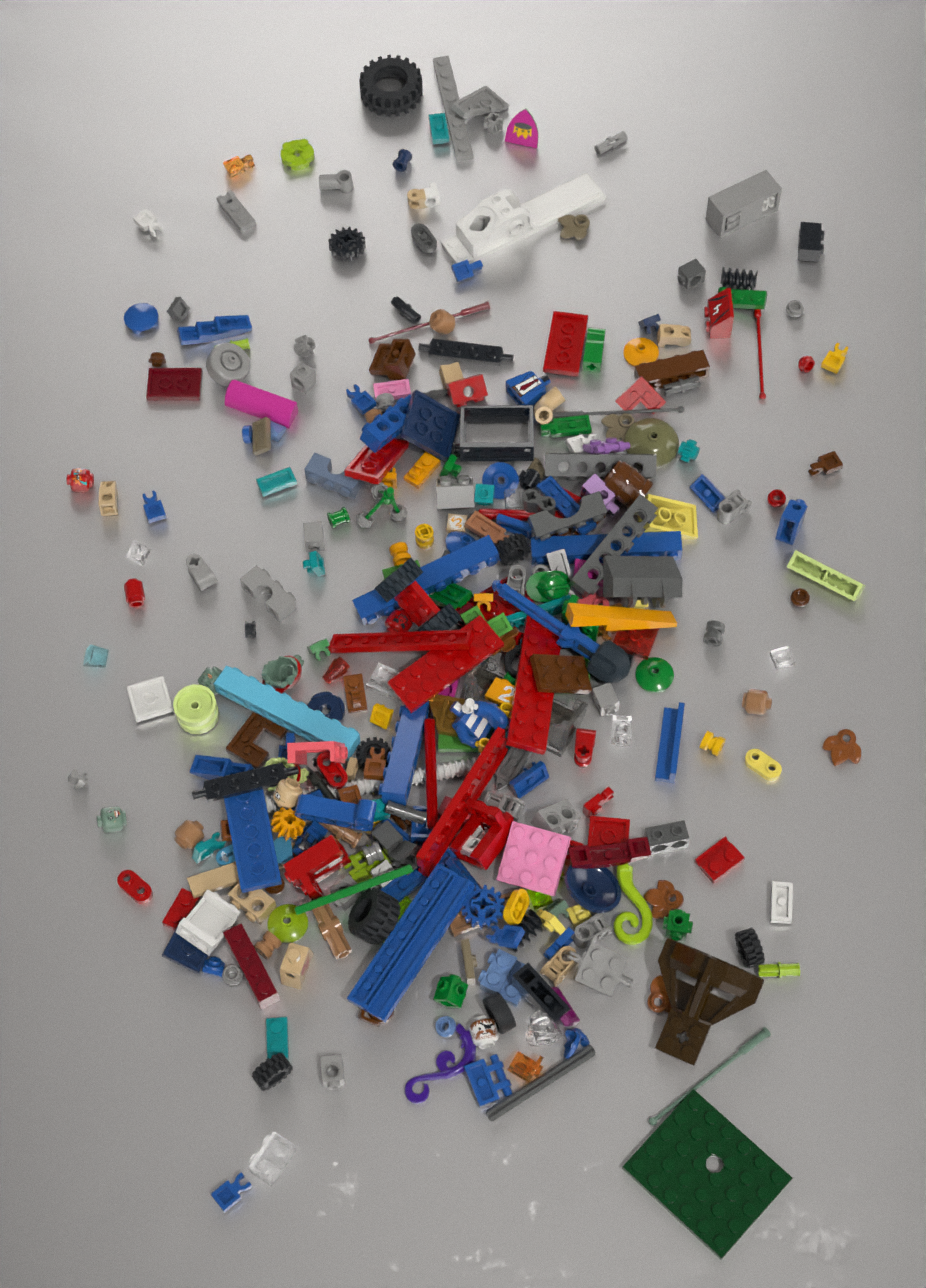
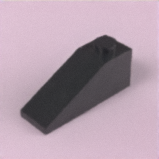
M526 963L512 975V985L527 1001L554 1023L571 1009L529 963Z

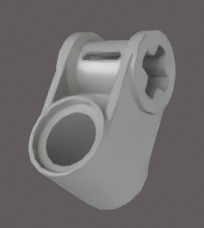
M735 490L730 496L720 502L717 520L723 524L730 523L740 514L746 512L752 502L746 500L739 490Z
M191 554L187 557L188 572L200 591L218 582L213 571L207 566L200 555Z
M514 565L509 570L507 585L524 596L526 570L520 565ZM519 575L521 578H514V576Z
M603 913L595 914L575 928L573 942L577 947L586 948L589 941L595 943L613 932L614 929L611 926L609 927L603 918ZM584 933L588 938L582 939L578 934Z

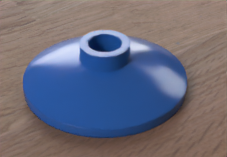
M497 462L485 470L482 484L494 485V498L505 499L513 495L517 490L519 477L517 471L510 464ZM499 477H503L505 479L503 484H500L498 482Z
M454 531L447 535L445 545L451 553L476 541V539L465 532Z

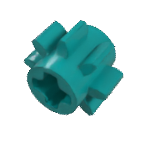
M691 439L687 440V442L682 441L678 450V454L681 455L680 460L687 463L691 459L696 460L700 448L696 446V441Z

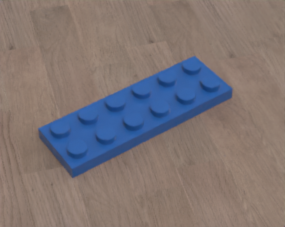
M264 790L225 798V808L241 892L245 893L281 885L282 881Z

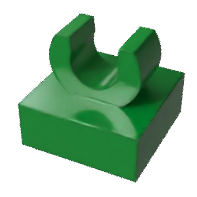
M451 454L446 460L439 476H448L450 474L456 478L462 469L460 465L455 464L458 457Z
M327 638L307 646L309 653H315V658L318 661L321 660L319 656L321 651H324L326 656H330V651L325 648L330 646Z

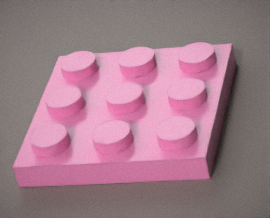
M512 821L496 880L555 897L571 837Z

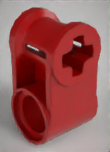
M577 728L574 762L579 767H587L591 763L596 730Z

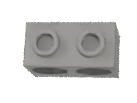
M568 799L538 810L530 823L533 827L559 834L564 832L570 833L576 829V824L581 816Z

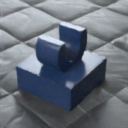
M656 314L638 323L640 328L646 327L645 332L649 335L651 334V326L655 328L656 332L658 331L659 325L656 322L661 321L659 314Z

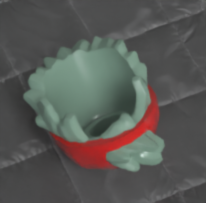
M297 654L294 656H279L277 660L268 661V664H265L262 670V684L272 686L281 694L287 689L293 688L301 678L304 660H301L302 657Z

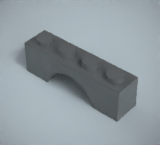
M598 491L582 497L579 511L572 517L557 518L547 510L530 515L528 522L535 540L545 541L550 539L552 534L558 533V535L569 532V528L576 527L578 529L587 525L586 522L591 520L593 522L603 520L607 514V509L601 493Z

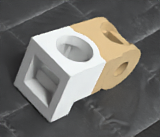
M436 182L430 183L429 188L408 191V206L411 209L439 206L440 199Z

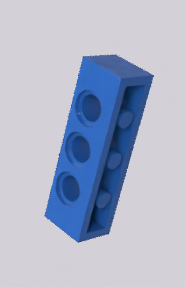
M411 395L400 398L395 406H389L383 415H377L372 423H366L361 429L362 434L359 439L374 453L401 434Z

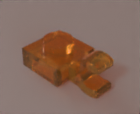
M251 154L242 159L236 156L223 162L230 178L246 172L245 168L251 169L255 167Z

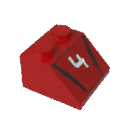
M726 288L708 299L707 307H704V317H707L708 320L705 322L706 332H709V339L731 338L734 320L731 288Z

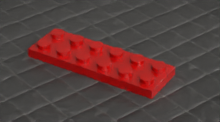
M481 615L460 629L473 630L475 636L470 649L431 650L387 682L388 686L410 713H413L504 646V642Z

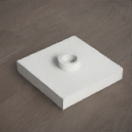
M164 676L126 687L136 722L174 711Z

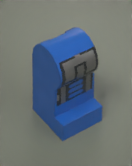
M312 821L304 827V831L295 842L292 852L297 856L319 843L325 837L328 830L318 822Z

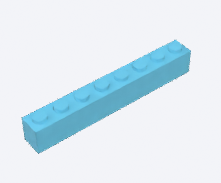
M226 665L214 682L215 690L220 695L311 742L336 741L345 743V747L348 749V757L345 759L349 761L361 743L360 734L354 728H347L338 720L327 718L321 711H314L305 703L293 700L288 694H281L272 686L260 683L255 677L244 675L238 668H231Z

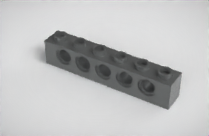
M545 453V476H552L555 480H559L560 476H566L567 480H578V477H586L585 480H588L594 474L598 477H605L620 460L621 462L625 461L631 466L636 462L641 463L642 470L639 473L646 479L652 480V477H656L657 455ZM561 462H567L569 468L566 471H560L558 465ZM579 462H585L587 464V469L585 471L581 472L577 470V464ZM598 462L605 463L606 468L604 471L598 472L595 469Z
M640 494L568 584L585 597L589 594L594 595L600 587L598 585L599 581L603 580V565L599 562V558H604V556H620L624 550L628 552L634 545L632 540L635 536L640 538L646 530L643 526L647 522L651 524L656 518L655 512L658 508ZM633 516H640L642 522H636ZM622 529H627L630 532V536L623 535ZM611 543L617 544L619 550H613L611 548ZM588 572L595 573L596 579H590Z

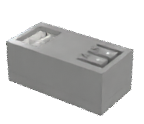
M767 170L762 171L709 196L706 221L717 235L722 238L778 211L782 188Z

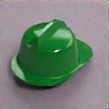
M562 571L537 572L527 580L526 591L531 599L538 602L560 599L568 595L571 586L568 584L570 579Z

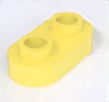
M751 749L746 753L745 764L749 769L768 781H775L780 777L782 767L776 760L759 749ZM752 756H757L759 759L755 760ZM769 767L775 768V770L771 771L769 770Z

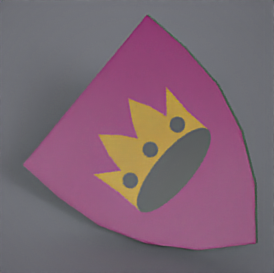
M525 108L517 113L509 123L505 142L537 149V125L533 116Z

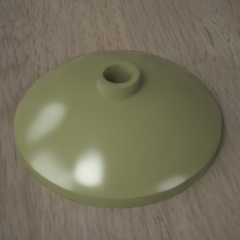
M645 418L638 420L629 427L625 435L624 442L630 443V449H626L627 454H656V468L669 464L675 458L679 449V439L675 430L668 423L660 419Z

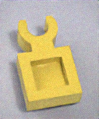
M542 909L536 912L542 921V925L550 933L554 931L561 935L566 930L553 914Z

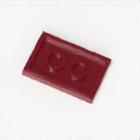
M149 368L147 401H200L202 368Z

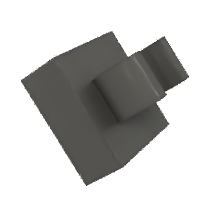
M176 297L166 312L171 317H174L177 322H183L191 308L181 297Z

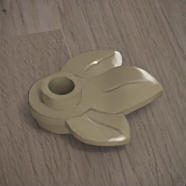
M579 214L576 217L565 215L558 219V222L564 226L560 237L564 239L575 237L578 241L586 237L587 229L590 226V221L586 215Z
M628 413L620 416L616 414L605 416L601 423L608 427L606 438L613 437L617 438V441L619 439L624 441L627 430L635 423L633 416Z

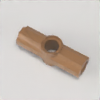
M326 904L313 909L312 912L318 922L321 935L328 942L335 958L342 959L348 956L352 949L343 934L342 925L338 917L334 916L330 905Z

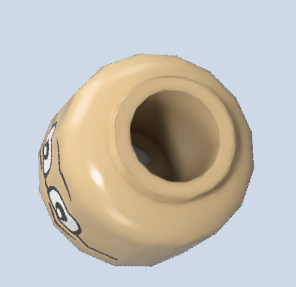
M292 778L279 781L273 793V799L278 807L287 809L296 806L298 796L302 794L300 783Z

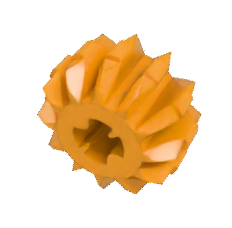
M282 807L274 813L271 820V826H273L272 833H278V838L283 836L285 841L289 840V838L295 840L297 836L302 835L306 822L303 819L297 818L294 815L295 811L291 807L287 808V810Z

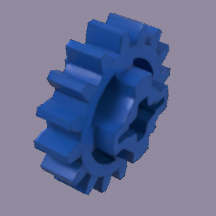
M485 884L483 889L476 885V891L471 893L462 907L463 910H461L462 916H466L465 922L472 921V927L474 928L476 925H479L480 930L483 929V925L491 929V923L497 926V918L503 919L501 912L505 908L503 906L505 900L500 898L501 892L494 893L495 887L488 890Z

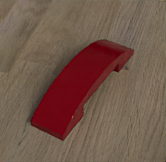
M647 837L627 839L625 843L596 847L582 845L568 848L572 868L580 869L618 866L652 856Z

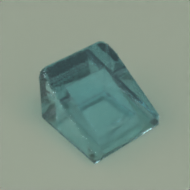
M91 644L85 651L83 666L105 668L109 650Z

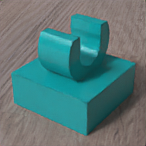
M317 551L310 552V560L303 561V568L307 569L308 573L314 572L318 577L326 575L324 558Z

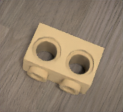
M238 882L228 893L229 903L236 906L238 910L244 911L246 918L252 923L256 921L261 925L271 912L277 908L275 900L262 889L245 892L249 895L244 899H240L239 896L243 893L241 892L240 882ZM258 905L264 906L260 911L254 910Z

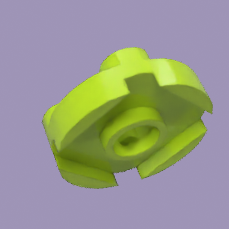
M306 139L293 140L282 145L281 161L285 166L291 167L292 170L305 169L314 160V149Z

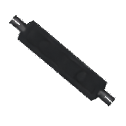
M432 338L430 344L419 343L418 351H428L431 358L500 366L502 361L513 362L514 354H504L502 347L434 338Z
M281 762L204 781L203 789L192 791L193 800L205 797L208 802H213L278 785L280 780L299 774L298 766L286 769Z

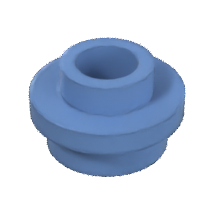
M449 1016L439 1018L435 1026L437 1033L442 1037L453 1035L456 1030L455 1020ZM446 1024H449L448 1029L445 1030Z

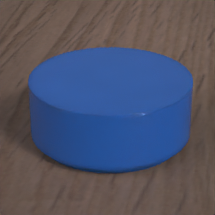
M246 425L242 428V437L245 444L253 443L251 425Z

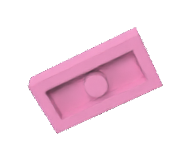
M409 379L373 384L375 400L382 393L392 394L394 400L402 397L405 398L409 394L411 395Z

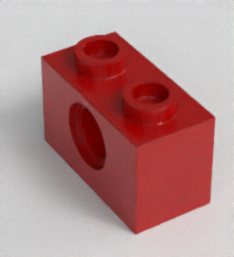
M483 374L446 383L450 403L457 407L467 405V401L470 400L474 402L482 401L485 396H488ZM466 386L471 388L469 396H465L463 393Z

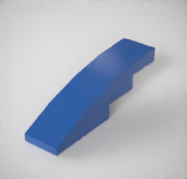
M249 315L215 316L214 321L196 322L195 326L178 327L177 333L181 345L200 344L252 331V325Z

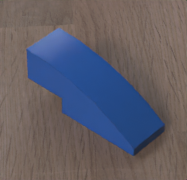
M195 755L190 773L212 780L254 768L251 764L235 763L229 758Z

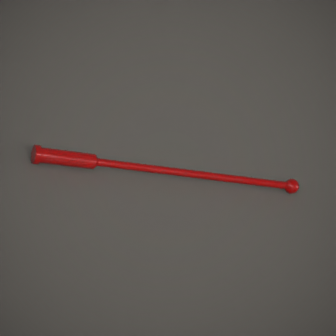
M754 309V317L757 323L761 392L759 398L764 400L766 394L764 393L760 330L761 309Z

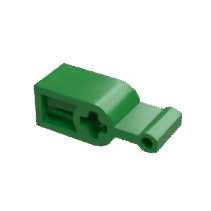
M588 327L583 371L601 372L606 329Z

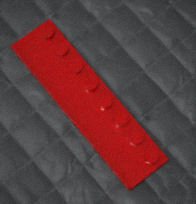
M497 727L417 853V865L420 867L418 872L422 873V875L429 877L435 866L439 863L470 813L466 807V801L469 798L475 801L479 799L508 753L504 729Z

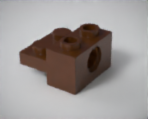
M393 339L391 344H379L369 368L370 374L387 375L389 380L406 379L416 354L410 340Z

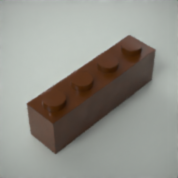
M704 350L692 351L683 355L658 359L654 362L641 363L635 366L634 378L637 380L642 375L657 390L663 388L664 384L677 382L681 378L685 380L696 376L699 379L709 377L710 365Z

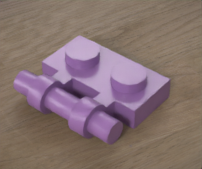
M613 437L606 438V441L602 442L601 440H590V443L583 444V451L590 454H609L611 451L623 452L626 449H630L629 442L617 441V438Z

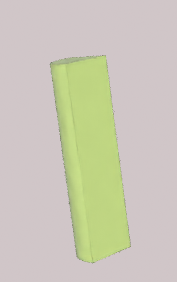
M796 550L787 565L788 568L853 601L858 599L866 586Z

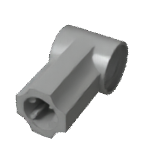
M341 170L337 174L319 175L320 190L339 189L341 192L347 193L354 187L352 175L348 170Z

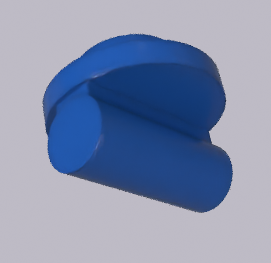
M210 957L204 961L202 972L222 977L225 963L218 957Z

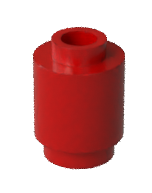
M136 578L127 580L124 584L126 602L132 608L143 606L145 595L142 581Z

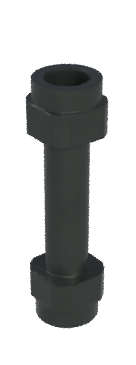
M319 771L309 777L312 785L320 788L325 798L337 800L323 782L325 778Z

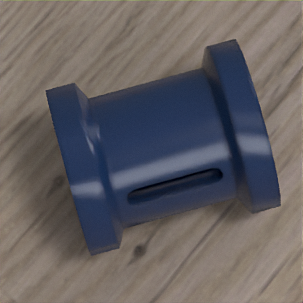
M405 149L399 150L397 159L392 163L397 171H406L408 162L412 160L411 152Z

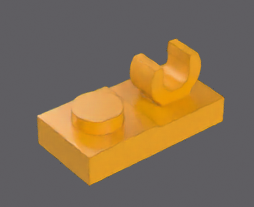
M425 452L407 472L404 480L419 489L440 466V460Z

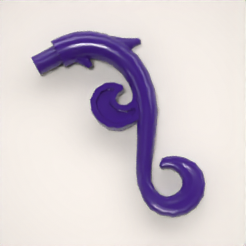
M461 1023L456 1026L455 1031L460 1035L459 1038L462 1041L460 1048H464L463 1058L456 1066L448 1067V1062L455 1064V1055L450 1051L441 1052L436 1059V1066L440 1072L415 1076L406 1083L405 1095L410 1102L421 1104L429 1097V1086L425 1083L423 1084L424 1090L422 1093L416 1094L413 1092L412 1088L417 1082L455 1077L465 1071L464 1066L476 1062V1045L472 1041L470 1031L466 1030Z

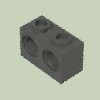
M684 820L645 828L644 837L648 838L652 855L688 848L690 838Z

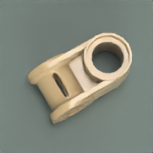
M571 946L562 947L540 971L542 976L546 975L553 981L555 987L560 985L577 963L573 960L567 962L562 959L564 955H571L568 953L570 950L576 953L575 949Z

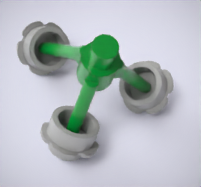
M380 482L379 485H373L371 488L372 497L376 500L380 499V501L369 513L362 511L356 517L357 524L360 527L370 528L374 521L372 515L382 504H392L390 518L395 521L403 520L408 512L402 504H396L394 489L388 488L387 485Z

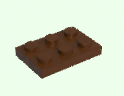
M533 654L530 657L538 692L589 694L592 691L584 656Z

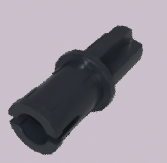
M398 296L392 298L391 304L400 311L402 316H406L413 324H417L421 320V315L412 309L410 304H406Z

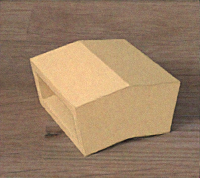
M459 362L440 365L439 375L444 389H447L446 383L464 378Z

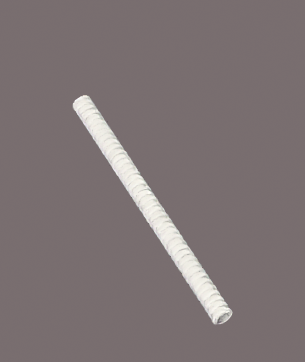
M473 757L471 760L467 758L466 761L461 759V762L455 760L454 763L450 761L448 764H436L437 780L442 781L444 778L448 780L449 777L454 779L455 776L460 778V775L465 777L476 762V757ZM426 766L423 769L418 767V770H415L412 782L415 786L418 783L422 785L426 782ZM359 778L357 781H347L343 788L357 785L361 796L364 793L369 795V792H372V794L375 791L379 792L380 783H384V781L364 778L360 780ZM327 784L334 797L339 800V789H334ZM316 786L314 789H311V787L308 790L302 789V794L310 793L319 788ZM273 795L271 797L265 796L268 813H271L273 810L276 812L278 806L273 799Z

